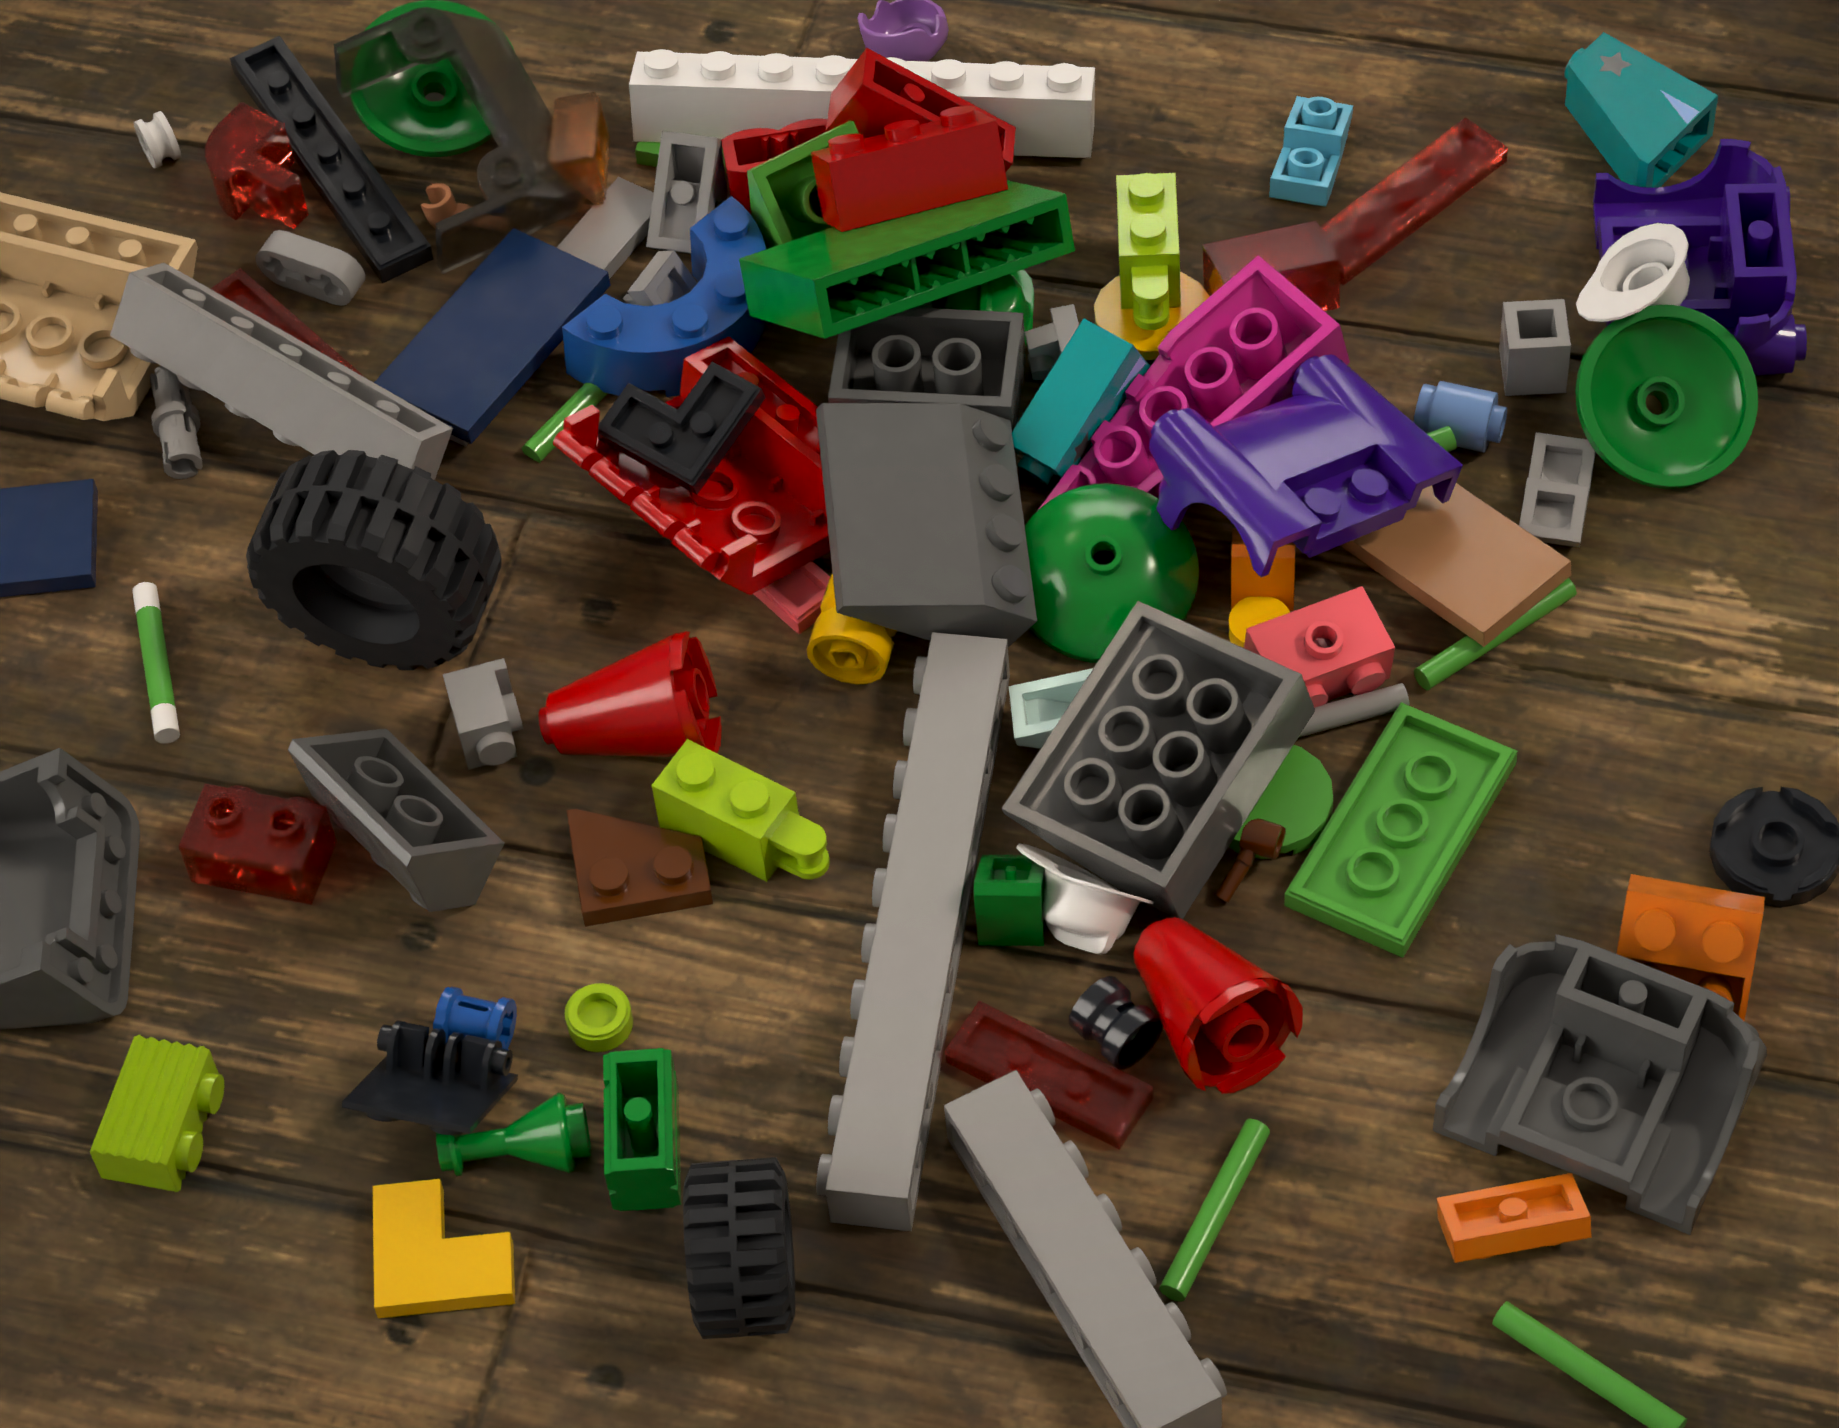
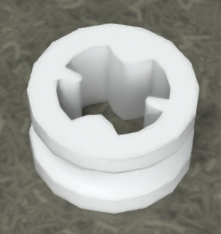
M162 111L154 113L151 122L147 123L142 119L134 122L139 142L154 169L162 166V160L165 157H171L173 160L182 157L173 130Z

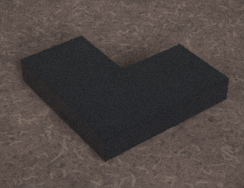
M711 362L678 410L628 383L599 423L598 439L698 495L766 397L762 388Z

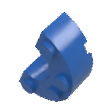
M731 196L690 228L692 275L698 281L691 292L670 303L652 306L627 304L604 294L562 327L566 373L583 384H594L603 392L617 396L630 383L643 391L665 390L666 397L680 395L684 358L728 336L749 353H752L762 336L766 321L749 315L739 258L766 250V246L757 223L744 206Z

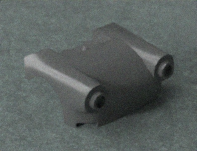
M1557 934L1553 942H1531L1517 948L1509 944L1496 959L1492 968L1485 1003L1463 1060L1453 1079L1440 1094L1436 1102L1433 1131L1493 1156H1497L1501 1145L1625 1194L1627 1195L1625 1209L1691 1235L1734 1129L1767 1057V1047L1759 1038L1757 1030L1743 1021L1733 1011L1735 1003L1709 989L1582 940Z

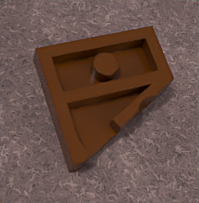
M579 809L566 810L585 927L713 904L701 836Z

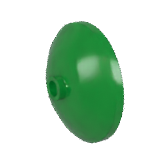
M422 0L407 3L387 11L363 31L350 56L348 86L351 102L358 117L366 128L382 142L412 155L447 157L481 146L504 127L511 117L518 100L520 71L518 59L511 42L500 27L487 16L473 8L455 2ZM430 93H440L444 96L440 101H429L425 97Z
M1652 305L1640 312L1611 322L1594 338L1581 361L1576 380L1575 393L1578 417L1592 448L1608 466L1622 476L1639 484L1654 488L1677 489L1689 487L1704 482L1722 472L1733 463L1745 448L1756 422L1758 389L1752 365L1745 351L1735 337L1716 320L1699 311L1683 306ZM1648 395L1655 396L1660 401L1662 410L1659 415L1653 414L1647 409L1646 397Z
M1104 483L1081 486L1062 493L1047 502L1025 525L1037 622L1030 627L1032 632L1046 645L1067 657L1097 663L1137 601L1185 621L1196 598L1199 566L1193 539L1183 521H1181L1179 528L1171 531L1163 522L1156 509L1159 501L1157 497L1143 490L1120 484ZM1102 550L1110 551L1115 555V559L1107 565L1097 564L1092 558L1097 552Z

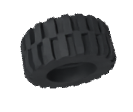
M335 450L322 451L312 457L309 455L290 465L288 470L281 473L246 553L249 577L253 588L258 590L259 599L267 609H275L278 620L288 628H297L304 633V639L317 646L321 644L336 650V655L350 660L353 657L367 661V665L384 668L387 665H396L399 670H415L421 665L426 669L437 667L464 652L474 638L501 569V553L491 525L485 524L483 513L473 502L466 503L461 499L460 491L448 483L442 485L433 480L431 473L417 466L413 470L398 464V459L385 455H380L379 458L369 457L365 451L348 450L342 455H338Z

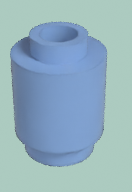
M1440 381L1437 386L1423 384L1416 405L1414 423L1425 433L1449 426L1455 436L1457 447L1485 453L1489 441L1500 443L1506 423L1507 407L1498 405L1497 392Z

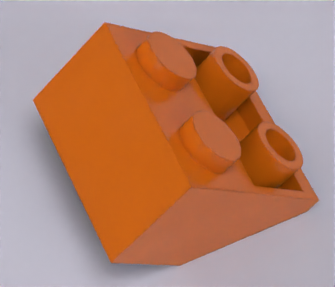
M1631 874L1616 954L1717 993L1735 1003L1733 1011L1745 1021L1763 919L1765 897Z

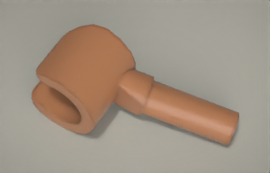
M442 183L429 185L426 188V193L431 204L423 203L420 205L428 223L437 230L448 229L454 226L458 220H469L503 226L505 223L506 213L503 211L456 203L449 186Z

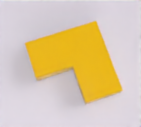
M440 1179L372 1186L374 1308L378 1318L515 1304L514 1249L510 1232L445 1238L444 1189Z

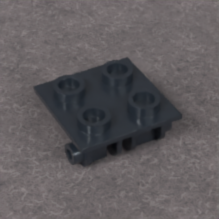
M397 1020L393 1026L384 1024L378 1034L377 1048L379 1051L387 1052V1056L342 1101V1108L365 1112L369 1118L382 1122L404 1120L428 1125L432 1131L443 1135L470 1134L517 1082L518 1074L509 1073L513 1058L512 1050L502 1048L501 1041L471 1035L464 1037L463 1033L453 1032L446 1045V1034L443 1029L434 1028L429 1036V1027L400 1020Z

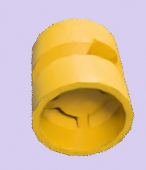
M832 573L820 606L821 613L815 621L807 646L808 659L816 669L838 681L851 684L875 682L881 679L886 671L894 646L891 637L897 631L837 613Z

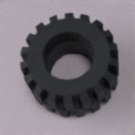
M776 1157L692 1163L684 1181L683 1224L688 1293L695 1327L702 1339L787 1334L795 1317V1270L789 1194L786 1175Z

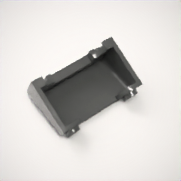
M61 748L0 771V1030L96 1023L121 1014L126 1008L128 1000L140 842L139 821L132 804L120 791Z

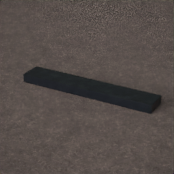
M280 36L230 58L236 77L382 284L434 259L431 245Z

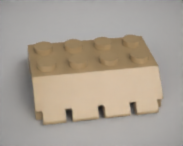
M0 192V399L34 408L45 406L46 411L81 420L97 419L109 421L134 416L151 387V373L155 374L154 369L161 365L146 362L135 357L131 353L130 347L110 336L129 273L160 263H166L193 279L198 250L196 240Z

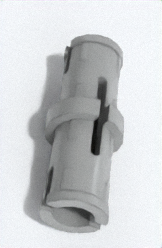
M159 366L154 369L155 374L151 373L150 383L156 406L152 414V425L154 433L160 437L164 472L176 479L190 478L198 473L197 468L202 469L203 467L196 435L200 428L199 411L192 405L189 387L183 385L178 380L177 374L163 366Z

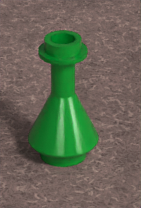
M559 1092L505 1128L462 1135L436 1133L437 1153L441 1171L454 1170L456 1177L462 1176L463 1162L510 1155L572 1173L576 1167L575 1158L591 1156L590 1134L584 1103L568 1105L565 1095Z

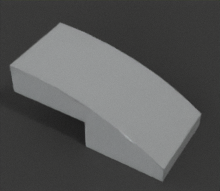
M1537 432L1535 434L1519 526L1542 542L1580 547L1596 452L1588 439Z

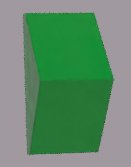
M1025 855L981 856L974 880L978 945L1044 946V867Z

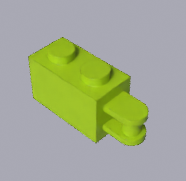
M1176 173L1116 175L1121 309H1133L1134 322L1140 328L1146 330L1160 329L1169 321V307L1181 306Z
M689 739L685 741L651 785L660 828L701 836L704 851L766 882L778 867L808 880L821 877L829 868L830 860L826 849V833L820 825L799 815L796 792Z

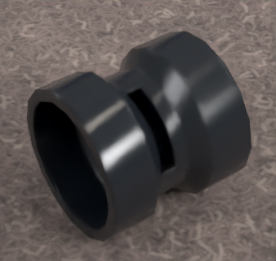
M1115 976L1104 977L1091 985L1080 996L1069 1015L1070 1026L1085 1040H1096L1100 1043L1101 1054L1117 1070H1125L1139 1062L1152 1049L1163 1030L1160 1017L1146 1005L1135 1006L1131 1001V992Z

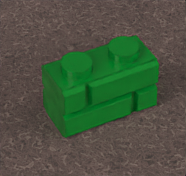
M664 1048L609 1052L603 1055V1080L605 1084L604 1176L613 1210L633 1211L674 1208L681 1205L679 1085L676 1071L674 1070L672 1052Z

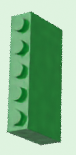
M1007 180L1008 190L844 232L831 227L739 258L749 315L825 339L1074 252L1075 247L1066 194Z

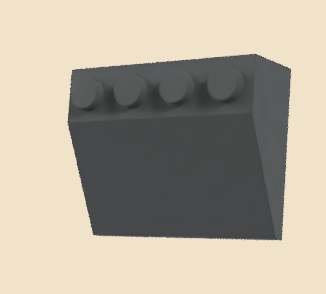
M822 403L816 409L837 613L929 641L931 640L932 632L1007 639L1008 647L1037 622L1010 420L960 403Z
M1137 601L1005 802L1002 811L1006 816L1120 891L1154 901L1153 904L1143 903L1169 916L1183 919L1315 712L1302 674Z

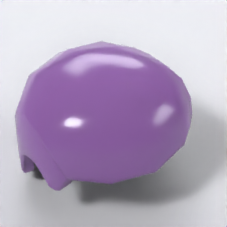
M879 0L872 18L868 19L864 13H859L857 17L866 48L885 58L895 57L904 61L928 62L941 49L947 40L949 31L943 9L931 0H896L891 3Z

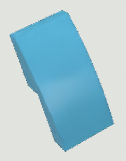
M1296 97L1284 128L1283 148L1270 178L1269 197L1327 206L1346 144L1353 114V105L1336 103L1325 97Z

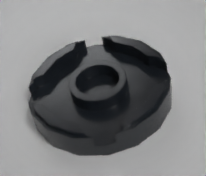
M1763 787L1747 789L1728 800L1714 819L1709 854L1715 873L1732 892L1765 897L1764 905L1782 908L1805 904L1826 892L1839 873L1838 820L1820 800L1799 789L1781 787L1780 792H1763Z

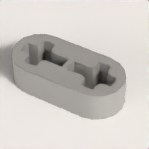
M274 231L256 254V263L259 269L274 283L335 305H347L365 281V272L362 266L348 253L287 231Z

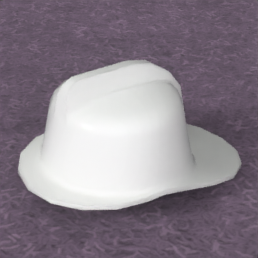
M1655 223L1639 227L1623 235L1608 248L1600 260L1596 271L1581 291L1576 302L1579 315L1588 321L1607 322L1625 318L1652 305L1680 306L1687 296L1690 281L1685 264L1689 246L1685 233L1673 224Z
M1021 843L1016 847L1023 855L1045 868L1043 918L1053 936L1065 945L1098 955L1106 954L1112 948L1115 940H1118L1124 934L1139 903H1154V901L1124 893L1081 867L1049 852Z

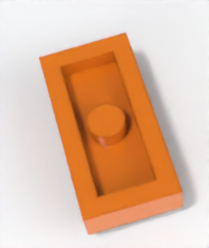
M1572 1173L1436 1198L1438 1221L1455 1263L1474 1259H1486L1495 1255L1592 1238L1591 1216Z

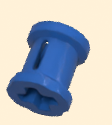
M446 987L437 1004L433 1029L439 1028L445 1031L446 1044L453 1032L463 1033L464 1037L471 1035L501 1041L502 1048L508 1049L515 1029L517 1006L515 1001L510 998L502 997L498 1002H492L465 996L461 988Z

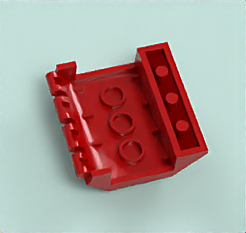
M728 336L684 358L680 395L665 402L678 410L711 362L762 388L766 397L698 495L598 439L600 411L593 405L564 418L563 430L555 436L552 444L580 468L588 471L592 478L621 502L629 505L634 513L658 533L671 540L676 548L700 568L710 572L720 581L748 595H752L801 568L808 562H812L830 552L816 416L818 406Z

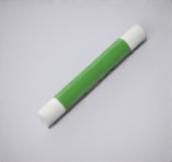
M143 582L134 586L132 592L154 737L159 743H171L179 738L180 732L158 591L155 584Z

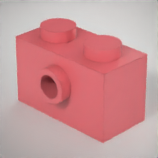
M1363 586L1246 628L1244 645L1245 649L1302 674L1314 708L1349 693L1360 695L1377 689L1385 680L1390 678L1395 646Z

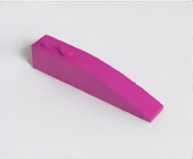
M1259 255L1256 256L1166 335L1158 346L1159 355L1144 376L1138 374L1125 391L1127 399L1110 422L1106 420L1102 422L1091 437L1092 447L1078 465H1071L1041 507L1069 490L1081 486L1104 483L1131 486L1159 499V486L1163 475L1149 450V442L1152 437V427L1163 414L1174 409L1191 408L1196 410L1214 427L1292 397L1293 375L1305 360L1313 356L1321 357L1332 354L1341 359L1346 365L1350 363L1340 324Z

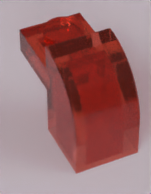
M240 102L213 129L205 147V157L219 205L234 220H237L252 207L263 218H274L295 229L309 213L300 178L288 170L295 162L285 124Z

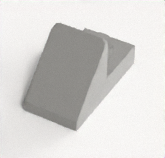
M662 131L646 247L691 254L690 228L715 209L716 201H725L728 198L720 138Z

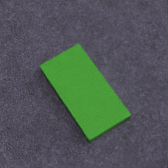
M1400 703L1285 892L1284 906L1403 958L1515 767L1518 751L1409 705Z

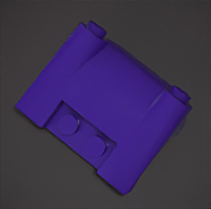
M1720 139L1715 157L1708 167L1697 176L1679 184L1656 188L1639 187L1622 182L1609 173H1596L1592 205L1596 249H1599L1600 260L1608 248L1617 240L1639 227L1655 223L1673 224L1685 233L1689 244L1685 260L1690 279L1687 296L1680 306L1699 311L1724 326L1745 351L1755 376L1792 373L1795 361L1805 360L1807 350L1805 324H1795L1793 314H1791L1795 298L1797 273L1790 222L1789 186H1786L1780 166L1774 168L1767 159L1751 151V142ZM1614 320L1605 322L1606 327Z
M1332 354L1321 357L1313 356L1305 360L1296 369L1292 378L1294 385L1292 397L1214 427L1196 410L1191 408L1170 410L1155 422L1151 430L1152 437L1149 442V450L1163 475L1159 486V501L1156 509L1163 522L1171 531L1179 528L1186 511L1194 503L1211 505L1219 512L1221 511L1233 523L1248 550L1253 570L1262 578L1269 574L1277 549L1281 546L1293 542L1309 558L1403 520L1406 511L1416 507L1422 489L1431 485L1434 496L1441 503L1449 501L1463 465L1341 359Z

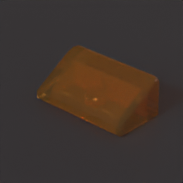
M596 92L560 97L554 101L549 162L563 178L594 205L604 204L607 191L611 137L599 95H596Z

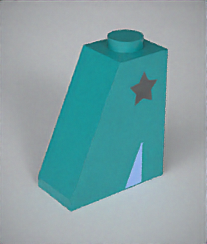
M1603 32L1586 49H1578L1570 58L1564 73L1567 79L1565 106L1622 182L1639 187H1661L1713 136L1718 95Z
M1083 318L1012 431L1014 451L1021 458L1017 465L1020 470L1042 484L1048 485L1052 478L1060 481L1071 465H1078L1092 447L1091 437L1104 420L1111 421L1127 399L1125 391L1138 374L1144 376L1150 368V365L1133 344Z

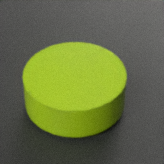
M605 983L587 985L576 991L566 1004L565 1021L568 1033L572 1041L584 1050L591 1052L612 1050L621 1045L632 1031L633 1015L630 1002L625 993L613 985Z

